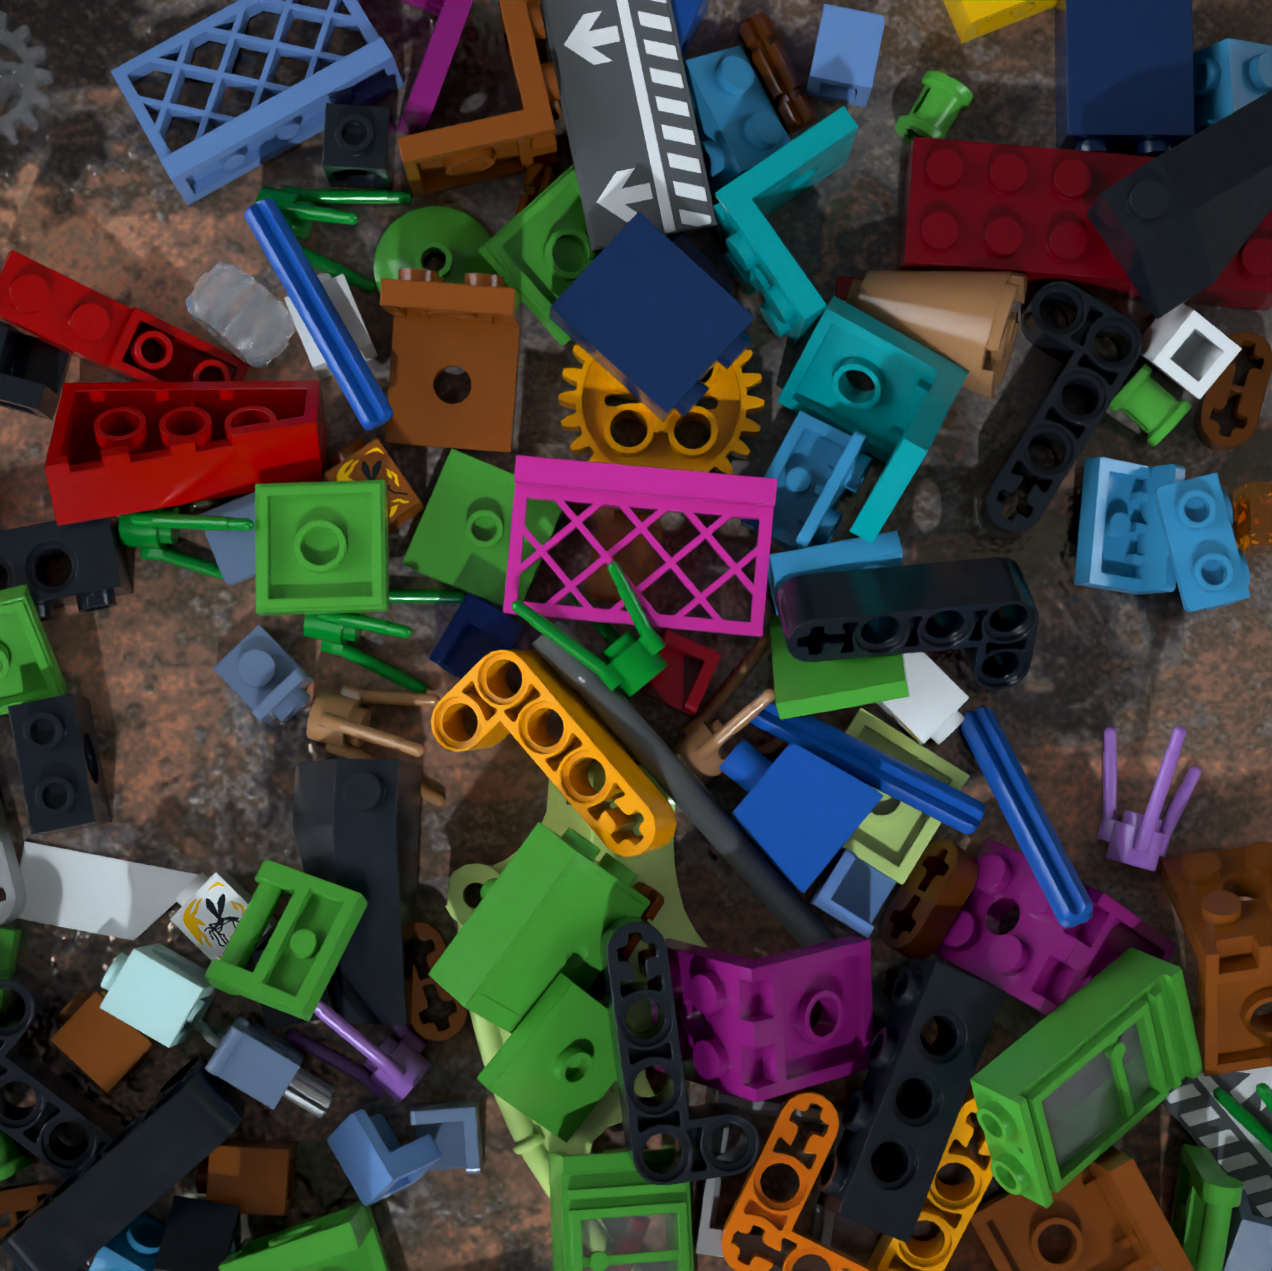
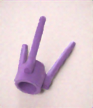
M1111 726L1105 729L1102 820L1097 839L1109 842L1105 858L1155 871L1159 856H1166L1171 835L1201 775V769L1198 766L1190 767L1163 820H1160L1159 816L1186 736V729L1183 726H1177L1173 730L1145 814L1142 815L1124 810L1121 822L1117 821V732Z
M321 1000L314 1013L367 1057L363 1063L367 1069L295 1029H289L285 1033L286 1039L364 1084L378 1098L386 1093L397 1104L415 1087L432 1065L420 1054L427 1044L409 1026L390 1025L400 1041L397 1042L388 1035L377 1047Z

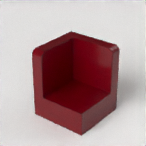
M663 628L660 637L666 643V646L659 653L669 665L637 692L694 717L722 654Z

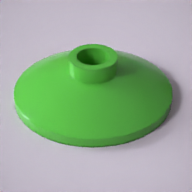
M428 206L406 213L390 225L377 246L374 258V278L379 294L381 293V278L398 279L400 268L425 269L423 261L430 253H440L446 258L445 266L440 271H437L439 272L438 277L444 278V283L464 284L466 273L498 275L478 251L491 237L473 217L454 208Z

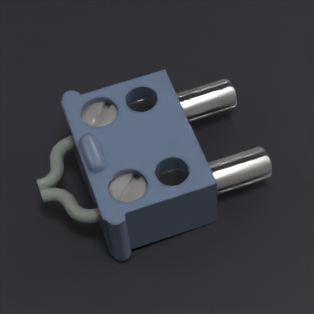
M239 1013L228 1031L219 1026L205 1023L198 1018L193 1024L192 1028L201 1033L207 1042L217 1048L205 1067L209 1073L220 1077L273 1110L282 1096L318 1118L326 1113L327 1110L324 1107H330L334 1087L300 1067L306 1052L270 1030H265V1027L253 1021L247 1015Z

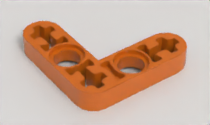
M813 1090L797 1091L787 1097L776 1115L723 1227L721 1235L723 1257L735 1271H769L774 1266V1260L760 1252H753L749 1260L739 1257L740 1245L733 1239V1236L737 1231L748 1234L753 1225L763 1229L762 1241L779 1252L781 1251L783 1238L794 1242L783 1256L780 1271H792L795 1262L808 1254H815L825 1259L830 1266V1271H843L844 1268L850 1271H879L793 1228L833 1145L839 1128L838 1113L831 1101L822 1093ZM811 1103H814L821 1107L819 1117L826 1123V1128L822 1134L817 1131H811L807 1135L801 1149L804 1153L814 1154L811 1163L805 1165L793 1153L773 1148L780 1137L787 1144L792 1145L798 1132V1125L794 1120L790 1119L791 1113L794 1109L806 1111ZM772 1164H788L798 1174L799 1184L797 1191L786 1200L777 1201L770 1199L761 1189L760 1180L762 1173Z

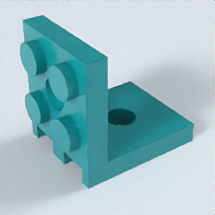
M845 106L715 193L719 203L713 206L717 226L713 230L728 250L723 255L728 269L743 287L748 283L752 284L764 301L759 306V310L770 329L779 338L787 334L795 347L811 337L827 304L766 218L847 164L859 126Z
M833 296L776 402L796 413L802 411L850 436L853 435L855 430L868 436L867 453L886 464L852 525L850 532L873 544L931 447L969 371ZM858 370L864 372L872 379L875 389L863 391L855 388L848 381L846 371Z

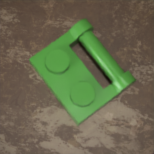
M265 860L254 878L259 885L220 960L212 959L203 979L223 992L244 996L309 1022L368 903L361 893L282 864ZM292 896L254 971L245 970L281 897Z
M1182 1144L1169 1225L1195 1271H1223L1232 1208L1238 1207L1241 1203L1243 1183L1234 1177L1228 1176L1221 1169L1208 1147Z

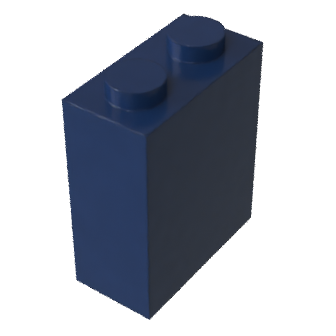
M1192 0L1058 1L1055 7L1056 149L1103 153H1137L1138 156L1157 157L1194 136Z
M639 211L550 307L549 315L550 320L662 422L674 410L684 417L710 389L701 381L718 362L727 370L753 342L745 332L755 319L747 309Z

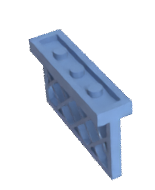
M238 0L111 70L113 77L159 156L167 174L187 206L323 131L326 103L368 106L404 86L392 53L383 38L378 36L357 0H330L327 10L299 4L300 0ZM342 4H344L350 15L340 13ZM262 11L281 15L273 40L246 35L245 31L249 19ZM294 18L322 24L314 49L286 43ZM335 27L358 31L367 43V45L347 56L327 52ZM208 41L227 44L218 70L191 65L195 49ZM240 48L268 54L260 80L231 74ZM281 57L310 63L305 79L290 87L272 83ZM153 71L172 74L163 101L139 96L132 83ZM185 78L213 83L205 110L177 104ZM226 87L254 92L255 95L250 110L237 117L219 114L218 111ZM148 111L159 114L156 123H154ZM172 117L200 123L195 140L171 153L164 140Z

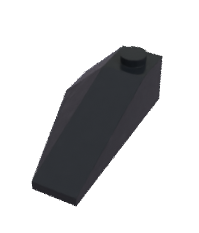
M1272 90L1157 156L1101 192L1086 212V216L1157 320L1211 286L1271 211Z
M328 759L296 763L293 831L304 872L361 893L368 903L332 975L342 1017L349 1024L409 1026L411 1022L422 766L399 759Z

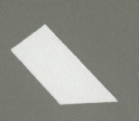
M25 841L19 868L26 891V903L18 919L134 941L177 902L175 900L176 897L198 874Z

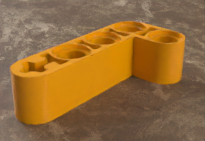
M503 649L490 652L434 708L431 717L432 733L437 742L447 750L461 752L492 748L511 733L605 846L615 854L631 857L653 852L666 846L673 838L677 822L675 812L668 800L573 689L563 681L537 651L529 649ZM512 663H515L522 673L521 688L516 694L509 689L506 680L507 670ZM468 707L474 710L478 720L477 730L473 737L467 734L463 725L464 712ZM553 710L560 715L564 726L563 735L558 743L552 740L547 732V719ZM593 759L600 762L605 770L606 780L600 792L594 789L588 780L587 771ZM615 802L618 807L611 808L610 804ZM636 813H641L644 821L639 826L641 836H636L632 830L638 823L637 817L634 815Z
M971 1083L936 1171L937 1174L942 1166L957 1162L968 1167L971 1170L970 1175L959 1184L949 1185L941 1182L935 1174L918 1221L928 1220L934 1222L941 1228V1231L935 1238L929 1241H919L911 1237L909 1244L882 1234L867 1265L879 1271H945L954 1250L993 1177L991 1171L992 1160L984 1131L980 1125L974 1134L977 1148L969 1142L974 1132L971 1112L977 1114L978 1111Z

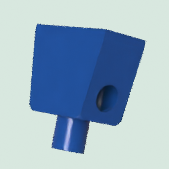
M743 738L719 767L722 772L748 792L732 815L793 887L801 893H804L883 797L873 787L793 742L789 743L773 763Z

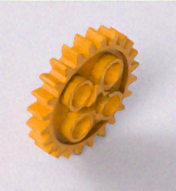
M574 345L573 355L583 365L582 369L563 368L562 377L566 382L575 386L576 390L561 393L558 397L559 405L576 410V413L561 420L562 431L581 432V435L570 445L572 455H579L590 451L592 456L588 462L708 473L715 471L719 474L734 475V470L727 459L729 455L738 459H748L751 451L739 437H757L761 426L753 420L746 418V414L763 411L764 408L763 399L747 395L748 391L759 386L762 381V376L759 373L742 372V369L752 359L753 353L751 349L745 350L727 370L719 362L710 370L711 377L704 383L710 389L700 400H716L718 406L715 409L694 406L684 417L674 410L662 422L643 403H628L619 406L606 405L605 399L608 396L639 400L579 345ZM623 419H634L644 426L647 436L637 446L624 447L614 441L611 436V429L617 422ZM693 420L700 422L708 430L710 439L701 448H685L675 438L674 431L677 426L684 421Z

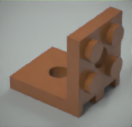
M498 0L501 27L520 111L397 138L402 163L413 198L526 173L528 166L533 163H541L552 167L559 166L556 154L557 143L554 134L556 133L554 121L562 119L559 105L560 94L552 61L540 64V61L548 60L544 40L546 39L545 28L538 0L526 2V0Z
M400 268L398 279L381 278L380 306L394 316L388 402L393 409L394 416L386 422L385 443L512 453L523 302L516 289L508 288V283L504 282L505 277L482 273H466L464 284L444 283V278L438 277L439 272L415 268ZM458 367L468 373L471 379V390L463 401L454 404L446 403L439 398L436 392V380L445 369Z
M1258 842L1245 847L1212 852H1193L1186 856L1161 859V882L1198 958L1197 1041L1204 1076L1272 1066V1011L1264 1015H1252L1261 1005L1272 1002V842ZM1239 897H1249L1252 900L1243 901Z
M1110 1146L1058 1193L1053 1192L1051 1194L1053 1203L1047 1209L1020 1194L1013 1195L1004 1191L977 1206L970 1220L996 1271H1195L1135 1161L1113 1146ZM1054 1224L1067 1226L1072 1235V1245L1069 1252L1059 1259L1043 1257L1038 1248V1239L1042 1231Z

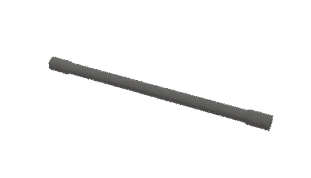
M559 619L554 624L584 646L562 619ZM542 634L532 643L563 681L584 698L801 947L837 939L617 687L611 692L597 674ZM872 979L873 1029L878 1032L886 1027L894 1003ZM920 1034V1040L923 1048L927 1049L931 1047V1045L926 1041V1039ZM971 1112L972 1122L977 1119V1114Z

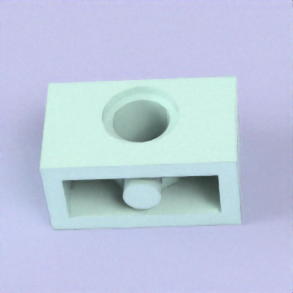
M157 943L133 948L129 956L121 952L116 957L102 980L101 987L106 989L108 993L99 1008L170 1048L194 1036L196 1030L192 1028L197 1018L203 1021L220 990L203 979L206 972L204 968L164 945Z

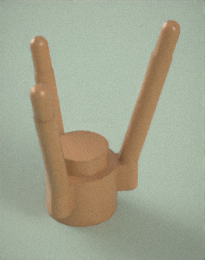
M767 634L760 637L752 649L748 651L701 713L682 729L687 737L674 746L679 755L705 785L709 784L718 775L726 783L731 780L719 767L738 745L737 740L733 736L775 699V691L767 689L725 725L719 719L710 724L771 645V637ZM775 738L756 747V749L768 758L783 751L789 744Z
M346 684L343 685L339 695L321 690L311 707L306 735L309 739L326 743V752L347 759H377L355 747H360L364 741L420 757L424 754L425 750L421 744L369 727L371 711L361 707L363 704L434 707L440 701V697L437 694L363 690ZM421 783V798L436 806H442L445 803V797L442 794Z

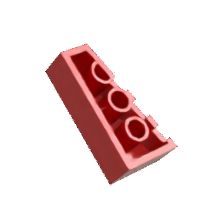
M321 380L64 383L44 465L57 526L255 492V484L323 481L328 438Z

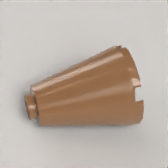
M869 270L863 281L854 279L849 289L846 303L968 370L969 373L962 387L978 396L994 399L995 386L1000 387L1003 382L1020 326V322H1016L1017 313L1011 311L1014 302L1022 304L1025 302L1027 276L1026 274L1014 271Z

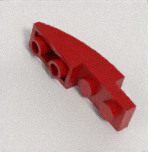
M14 250L8 252L1 267V319L38 336L39 340L127 381H243L251 365L137 307H127Z

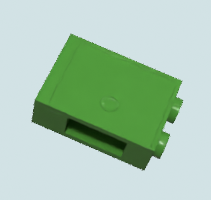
M538 822L498 878H491L483 884L480 891L481 902L428 975L463 1007L512 1034L560 972L587 992L603 970L600 942L606 927L614 919L623 916L641 917L651 901L631 886L638 875L606 852L598 862L595 858L601 850L575 830L568 827L561 837Z

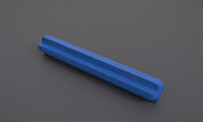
M265 198L251 205L245 210L244 217L362 427L366 430H371L385 424L394 416L393 409L275 200Z
M759 692V693L755 696L754 700H755L759 695H761L763 692ZM775 699L748 723L787 744L793 742L860 781L964 834H973L984 816L986 807L981 801L812 715L780 720Z
M980 706L974 711H967L963 714L965 719L961 723V732L1059 924L1065 928H1072L1078 924L1086 923L1093 917V903L993 711L986 706Z

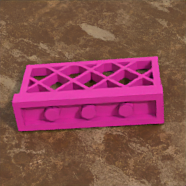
M516 455L515 489L503 613L518 615L512 610V603L519 598L521 574L542 557L565 584V587L546 603L524 602L534 611L547 618L634 625L628 611L621 610L625 607L622 599L611 609L593 608L577 587L605 563L608 565L614 561L612 558L642 534L665 564L637 587L627 576L626 578L630 582L641 606L646 610L647 613L645 614L652 627L762 637L773 512L778 479ZM528 499L556 502L571 520L567 526L543 546L525 526ZM566 503L591 506L579 516H576ZM603 506L618 507L636 528L606 552L583 523ZM631 509L655 512L641 522ZM667 512L683 513L700 534L671 558L649 532L648 528ZM696 515L717 516L720 518L706 528ZM731 518L759 520L757 547L736 564L712 534ZM577 528L601 557L571 581L547 552ZM525 536L536 551L522 562ZM706 540L729 567V570L700 593L677 563ZM756 557L754 581L752 583L741 569ZM671 569L693 595L694 599L675 615L658 614L641 593ZM735 575L752 595L750 622L723 620L706 598ZM569 593H572L583 607L556 604ZM700 604L712 619L688 617L686 615Z

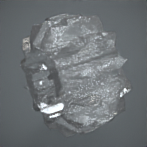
M217 262L209 273L205 271L193 285L195 289L185 300L190 316L201 325L202 329L208 332L216 342L223 345L232 355H236L245 364H250L253 367L265 368L274 357L278 358L289 345L287 341L297 330L290 312L283 306V302L275 298L266 287L258 283L251 275H247L237 265H231L230 263Z

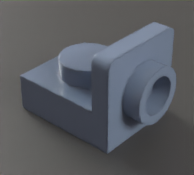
M261 625L255 627L213 668L253 710L252 713L261 722L270 724L275 718H278L282 723L292 718L309 701L311 696L305 690L315 681Z

